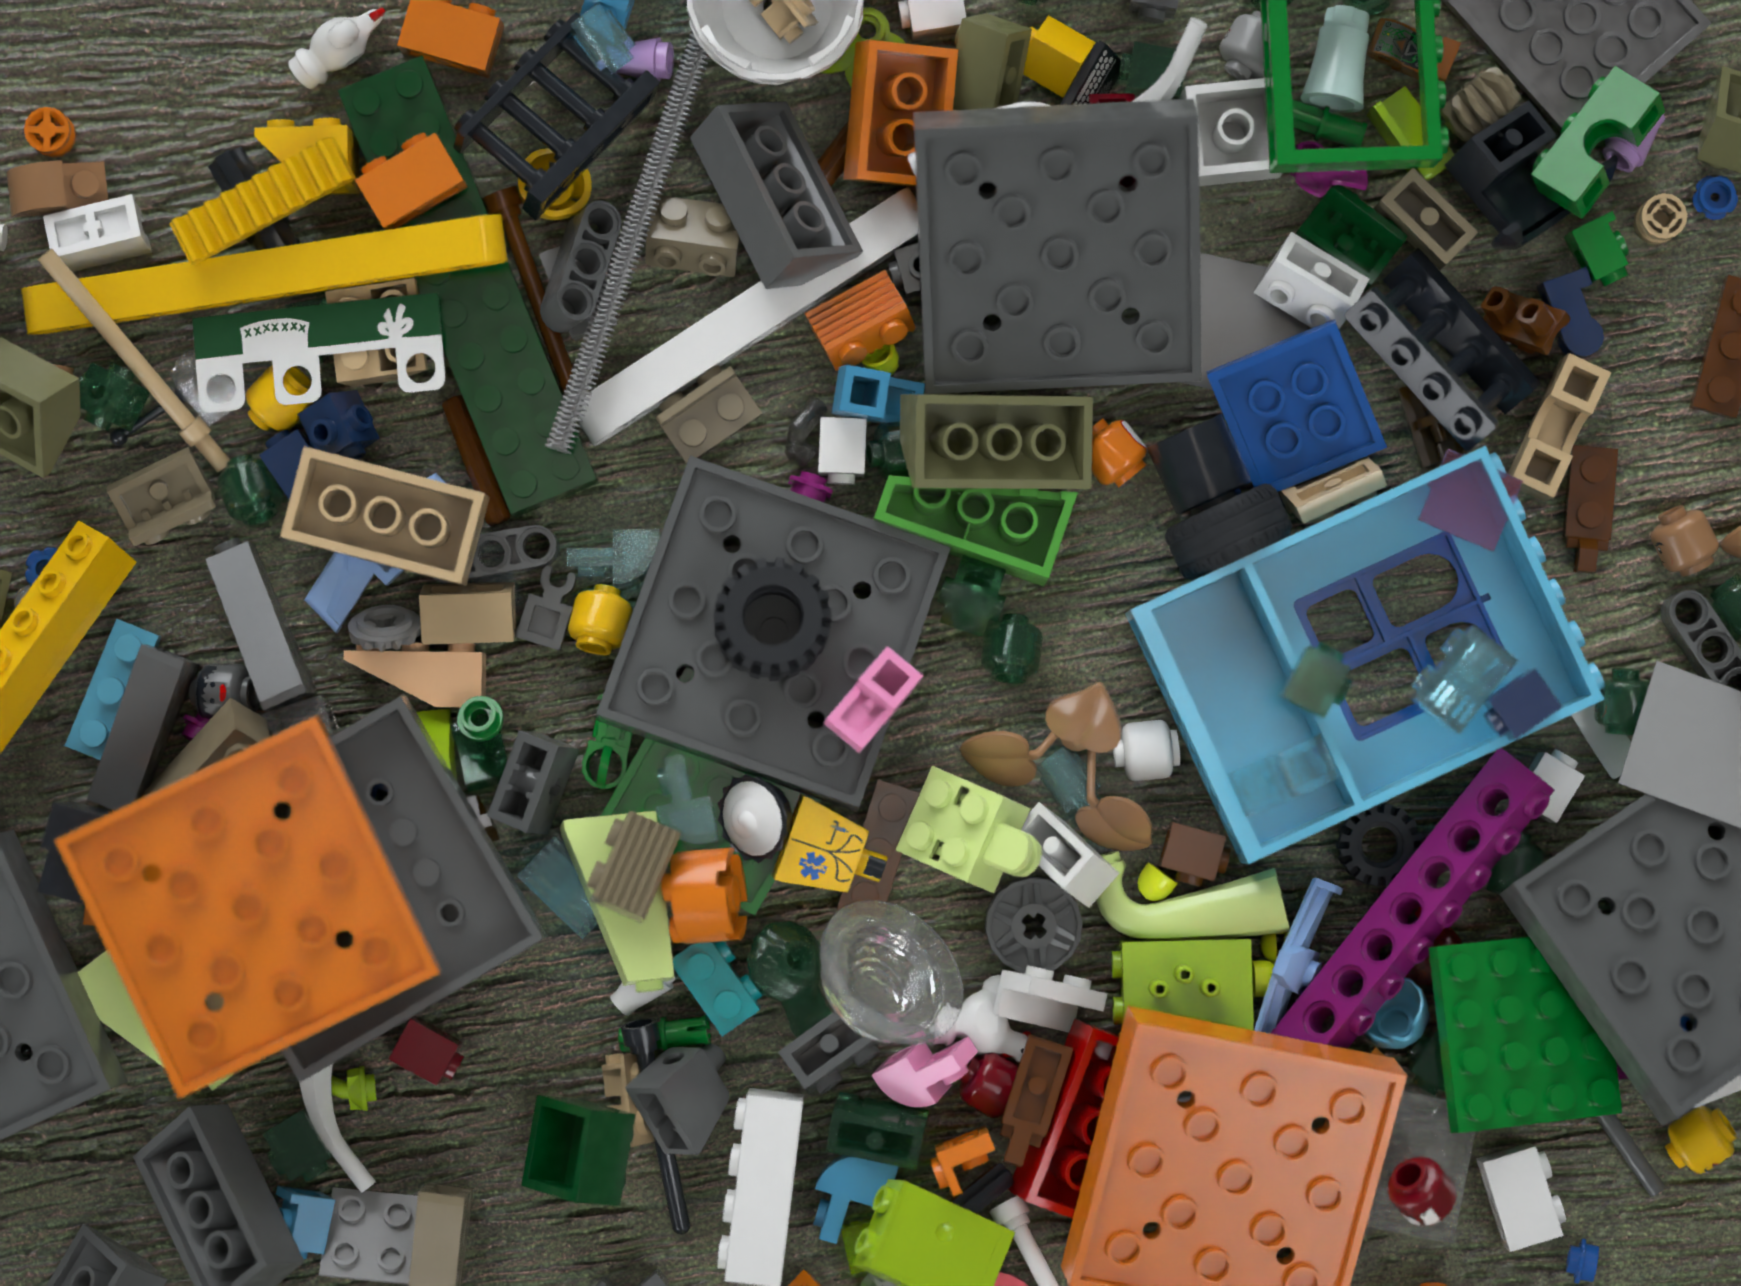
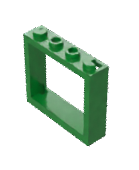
M1260 0L1270 173L1434 168L1443 159V154L1448 152L1449 135L1447 127L1441 126L1440 109H1443L1446 103L1444 81H1438L1437 63H1441L1443 59V40L1441 35H1435L1434 19L1440 15V0H1414L1423 145L1295 150L1287 1Z

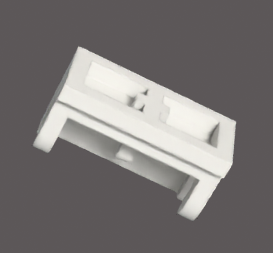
M132 194L43 216L49 248H52L72 272L152 253L150 241L142 227V222H145L143 214Z

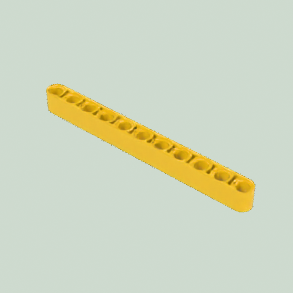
M491 214L213 257L197 265H190L189 261L79 278L78 280L115 323L490 266L508 262L502 216L500 214ZM57 282L21 289L28 335L49 334L94 327Z

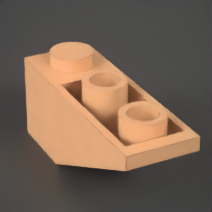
M418 642L411 645H402V651L380 652L376 648L364 650L361 645H356V651L344 650L345 661L434 707L460 708L464 702L472 697L486 696V653L475 652L474 643L448 644L447 652H429V644L422 645V643Z

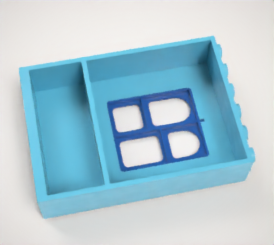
M1486 446L1125 613L1240 863H1253L1516 741L1509 740L1505 734L1498 737L1492 731L1483 717V714L1488 710L1482 701L1529 669L1535 668L1562 705V708L1518 739L1604 700L1600 691L1605 688L1602 675L1594 663L1587 664L1580 649L1585 646L1584 637L1574 620L1571 622L1567 621L1561 605L1566 603L1564 594L1554 578L1548 580L1541 563L1546 561L1543 549L1535 536L1528 538L1521 521L1526 520L1522 504L1515 494L1508 495L1502 479L1507 477L1504 466L1495 452L1489 454ZM1420 555H1440L1448 560L1456 570L1458 579L1457 591L1452 600L1444 607L1404 626H1393L1373 587L1374 577ZM1349 589L1356 593L1373 629V638L1365 644L1331 658L1324 654L1307 618V609L1317 602ZM1457 622L1471 623L1481 629L1487 637L1490 647L1489 659L1483 670L1473 677L1453 686L1446 685L1442 681L1427 649L1426 637L1430 633L1449 624ZM1404 648L1408 651L1423 682L1426 696L1421 701L1367 726L1359 725L1355 721L1339 686L1340 676L1395 649Z

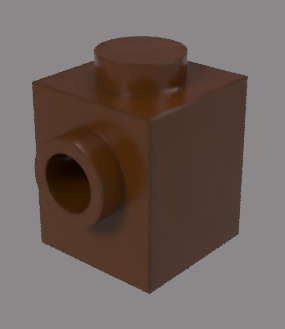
M1170 822L1158 866L1176 870L1175 880L1201 887L1204 878L1215 881L1216 873H1225L1231 848L1224 846L1226 836Z

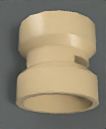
M1662 193L1654 195L1637 209L1633 225L1635 232L1641 240L1648 244L1659 245L1668 242L1683 230L1687 223L1688 214L1685 205L1679 198L1672 194Z

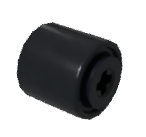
M1222 414L1147 447L1175 513L1178 515L1187 511L1194 515L1241 494L1240 488L1251 482V478Z

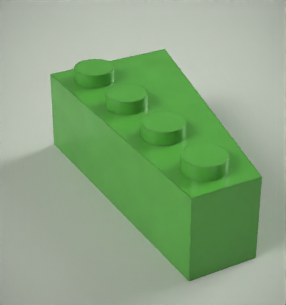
M889 475L873 520L951 547L950 555L1044 587L1049 579L1078 492L1002 488H912L910 477Z

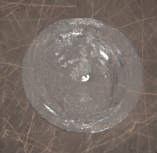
M861 900L850 903L841 908L829 920L823 931L820 944L821 981L829 1004L848 1027L863 1037L876 1042L906 1045L930 1043L942 1037L953 1027L963 1006L962 978L951 951L932 927L907 909L880 900Z

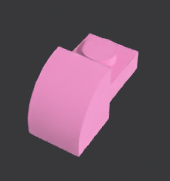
M887 646L823 724L860 753L903 704L920 682L923 675Z
M969 1036L935 1054H932L924 1039L889 1056L871 1076L879 1088L894 1101L909 1107H927L936 1104L952 1086L951 1083L957 1081L969 1071L966 1065L978 1051Z

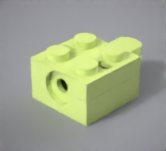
M934 766L930 769L895 849L909 857L992 893L995 892L1003 872L1017 877L1028 876L1035 871L1042 855L1041 845L1036 838L1021 831L1030 808Z

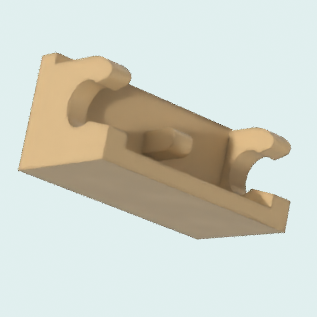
M515 582L467 583V586L459 584L423 585L419 594L422 645L514 642V629H516Z

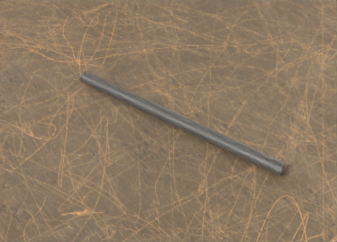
M692 29V34L689 35L690 39H688V44H686V49H684V54L682 55L683 60L680 61L681 65H679V70H677V75H675V80L671 86L672 91L669 92L670 96H668V101H666V106H664V111L660 118L661 122L658 123L659 127H657V132H655V137H653L652 148L649 149L650 153L647 154L648 158H646V163H644L645 169H642L643 174H640L641 179L638 180L639 184H637V189H635L636 195H633L634 200H631L632 205L629 206L628 216L625 217L626 221H624V226H622V231H620L621 237H618L619 242L616 243L617 247L614 248L615 252H613V258H611V263H609V268L607 269L606 279H604V284L600 291L601 295L598 297L599 300L594 309L595 311L592 313L593 316L590 317L591 321L588 322V332H585L586 337H583L584 342H581L582 348H579L580 353H577L578 358L575 359L577 364L574 363L573 365L575 369H572V374H570V379H568L569 385H566L567 390H564L565 396H562L563 401L560 402L561 406L558 407L560 412L557 411L558 417H555L556 422H553L554 428L551 427L552 433H549L550 438L547 439L549 444H545L547 448L559 452L572 454V452L567 451V448L573 449L574 447L570 446L569 443H576L571 440V438L578 437L573 435V432L579 433L574 428L581 427V425L576 424L577 422H583L578 417H585L584 414L580 413V411H587L582 406L589 405L584 400H591L586 395H592L588 390H594L593 387H590V384L596 385L591 380L598 379V377L593 376V374H600L595 368L601 369L602 367L598 366L597 363H604L599 358L606 357L601 355V352L607 353L603 347L609 348V345L604 343L611 342L606 337H613L608 331L614 332L615 330L610 328V326H617V324L612 323V321L619 320L614 317V315L620 316L615 311L622 310V308L617 307L618 305H624L619 300H626L621 294L627 295L628 293L623 291V289H629V287L625 286V284L632 283L627 280L628 278L633 279L628 274H635V271L630 269L637 268V266L632 263H639L634 257H641L636 254V252H642L638 247H644L640 242H646L641 237H648L643 232L650 231V229L645 228V226H652L647 221L654 220L649 217L650 215L655 216V213L651 212L652 210L657 211V208L653 207V205H659L654 200H661L656 195L663 194L658 191L659 189L664 190V187L660 186V184H666L662 179H668L664 174H670L665 169H672L667 163H674L669 158L676 157L671 154L677 153L673 148H679V145L674 143H681V140L676 139V137H683L678 132H684L685 130L680 127L687 126L682 122H688V119L683 117H690V114L685 112L692 111L687 106H694V104L689 102L696 100L691 97L697 96V93L693 91H699V88L694 86H701V83L697 82V80H703L699 75H704L705 73L700 70L707 69L702 65H708V62L703 60H710V57L705 56L707 53L697 42Z

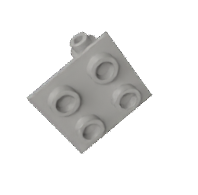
M333 1187L331 1198L335 1199V1205L325 1252L321 1256L319 1276L409 1285L418 1196L364 1191L361 1193L355 1189Z

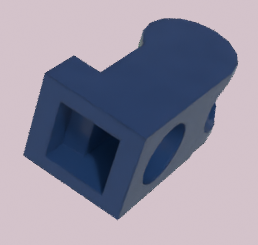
M1587 267L1543 282L1537 286L1541 301L1547 305L1567 311L1571 317L1568 325L1561 328L1555 338L1562 353L1565 355L1571 353L1579 358H1585L1598 351L1604 339L1603 329L1599 322L1591 318L1581 291L1592 285Z

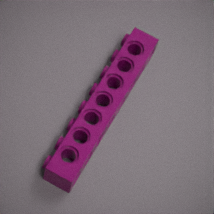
M1497 749L1270 1034L1348 1049L1357 1036L1365 1034L1371 1028L1375 1021V1014L1385 1001L1392 999L1400 992L1404 985L1405 976L1414 965L1421 963L1428 957V947H1433L1434 940L1442 930L1450 927L1457 921L1462 913V905L1470 895L1485 886L1490 879L1491 869L1503 855L1509 854L1517 846L1521 837L1520 833L1531 819L1539 817L1546 810L1550 802L1549 797L1555 789L1504 749ZM1509 798V805L1506 811L1501 815L1495 816L1497 804ZM1480 834L1478 846L1474 850L1466 852L1468 840ZM1446 871H1451L1449 882L1444 887L1437 889V881L1440 875ZM1421 906L1420 918L1415 923L1409 925L1408 918L1410 913L1415 908ZM1392 942L1391 954L1385 960L1380 961L1381 949L1386 944ZM1363 978L1364 984L1361 992L1351 997L1353 984ZM1334 1014L1335 1021L1332 1028L1323 1033L1322 1025L1324 1020Z

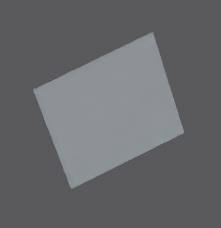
M1200 253L1201 381L1180 383L1212 389L1207 377V371L1308 330V325L1253 293L1267 267Z
M1656 661L1618 784L1741 828V691Z

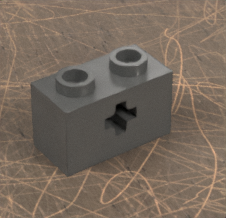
M519 730L487 817L525 833L548 835L580 749L542 733Z

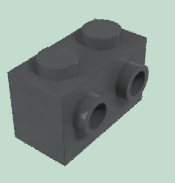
M853 997L778 1052L809 1095L815 1090H818L820 1095H822L842 1081L843 1078L840 1072L851 1064L855 1063L859 1068L880 1053L877 1046L884 1040Z

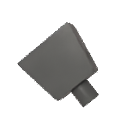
M704 1044L701 1048L671 1047L666 1049L625 1087L664 1154L698 1155L729 1101V1091L717 1073L726 1061V1056L722 1049L715 1044Z

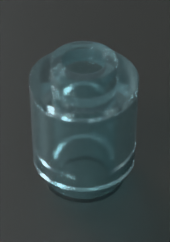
M600 3L593 6L570 24L576 32V35L573 36L599 72L607 67L613 74L634 58L629 50L636 45L612 11L610 9L605 11Z
M1062 746L1037 766L1038 771L1042 774L1040 781L1065 813L1072 809H1075L1077 812L1081 807L1090 806L1087 802V765L1076 751L1071 753L1068 748ZM1097 778L1095 781V791L1102 786Z

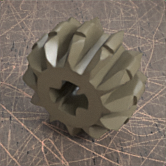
M1491 67L1477 75L1446 100L1445 107L1440 110V114L1446 121V126L1453 134L1455 133L1461 141H1468L1471 137L1495 123L1518 104L1520 94L1507 74L1504 75L1498 67Z

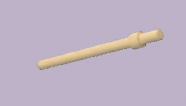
M52 248L39 257L37 260L181 429L178 434L189 447L195 445L217 472L224 469L231 460L209 435L211 429L200 416L195 418Z

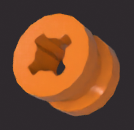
M38 108L30 113L25 121L24 133L26 140L30 146L44 156L52 158L63 156L75 144L77 135L74 124L56 108ZM56 134H61L53 140V143H51V139L54 138Z

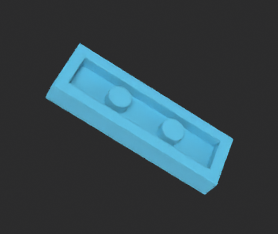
M116 619L65 743L66 747L101 760L141 644L158 647L162 636Z

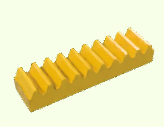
M328 137L317 141L311 147L302 149L297 155L285 158L282 163L272 165L267 171L252 176L250 180L237 184L234 189L220 193L219 197L204 202L202 206L189 210L184 216L172 219L169 224L190 265H197L350 183L356 178L335 137Z

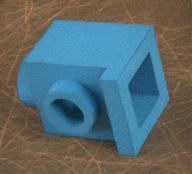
M277 1186L276 1195L284 1199L282 1208H279L303 1259H307L308 1252L324 1254L335 1199L320 1191Z

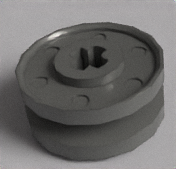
M1025 876L1009 881L995 892L986 909L984 928L991 949L1007 966L1022 973L1026 972L1027 965L1051 971L1057 969L1072 957L1081 939L1082 919L1075 900L1056 882L1046 877ZM1037 913L1044 916L1040 921L1044 927L1041 934L1038 936L1034 932L1030 936L1023 934L1026 926L1022 919L1027 914H1030L1033 918Z

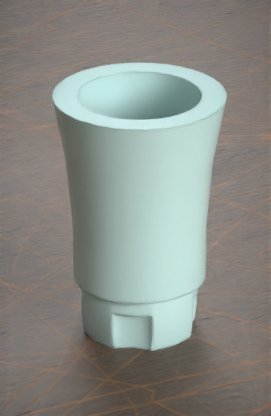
M1336 5L1327 8L1324 26L1320 27L1317 47L1310 73L1300 97L1304 103L1322 109L1327 105L1330 106L1329 111L1340 113H1354L1364 109V72L1369 34L1367 33L1369 25L1368 12L1346 5Z

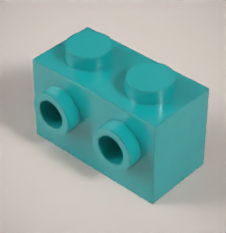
M725 941L691 944L672 958L673 968L722 1037L761 1009L757 999L763 996L747 973L742 977L738 975L730 963L736 957Z

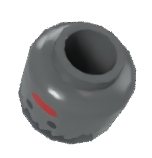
M212 663L206 665L199 672L197 679H194L190 684V702L192 706L197 708L199 715L205 719H211L230 697L254 712L257 711L260 705L247 667L242 664Z

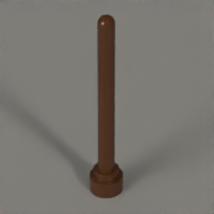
M517 186L508 187L491 193L482 199L489 215L500 214L502 216L504 233L564 394V390H567L566 385H569L568 379H570V374H572L573 366L561 333L552 331L542 321L540 309L545 289L518 218L522 214L519 206L523 202L519 196Z

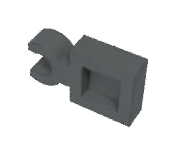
M546 565L540 577L541 585L544 589L543 595L540 597L529 593L515 637L561 651L573 609L572 606L562 604L564 596L570 594L575 588L576 574L569 572L565 585L554 587L550 581L553 567Z

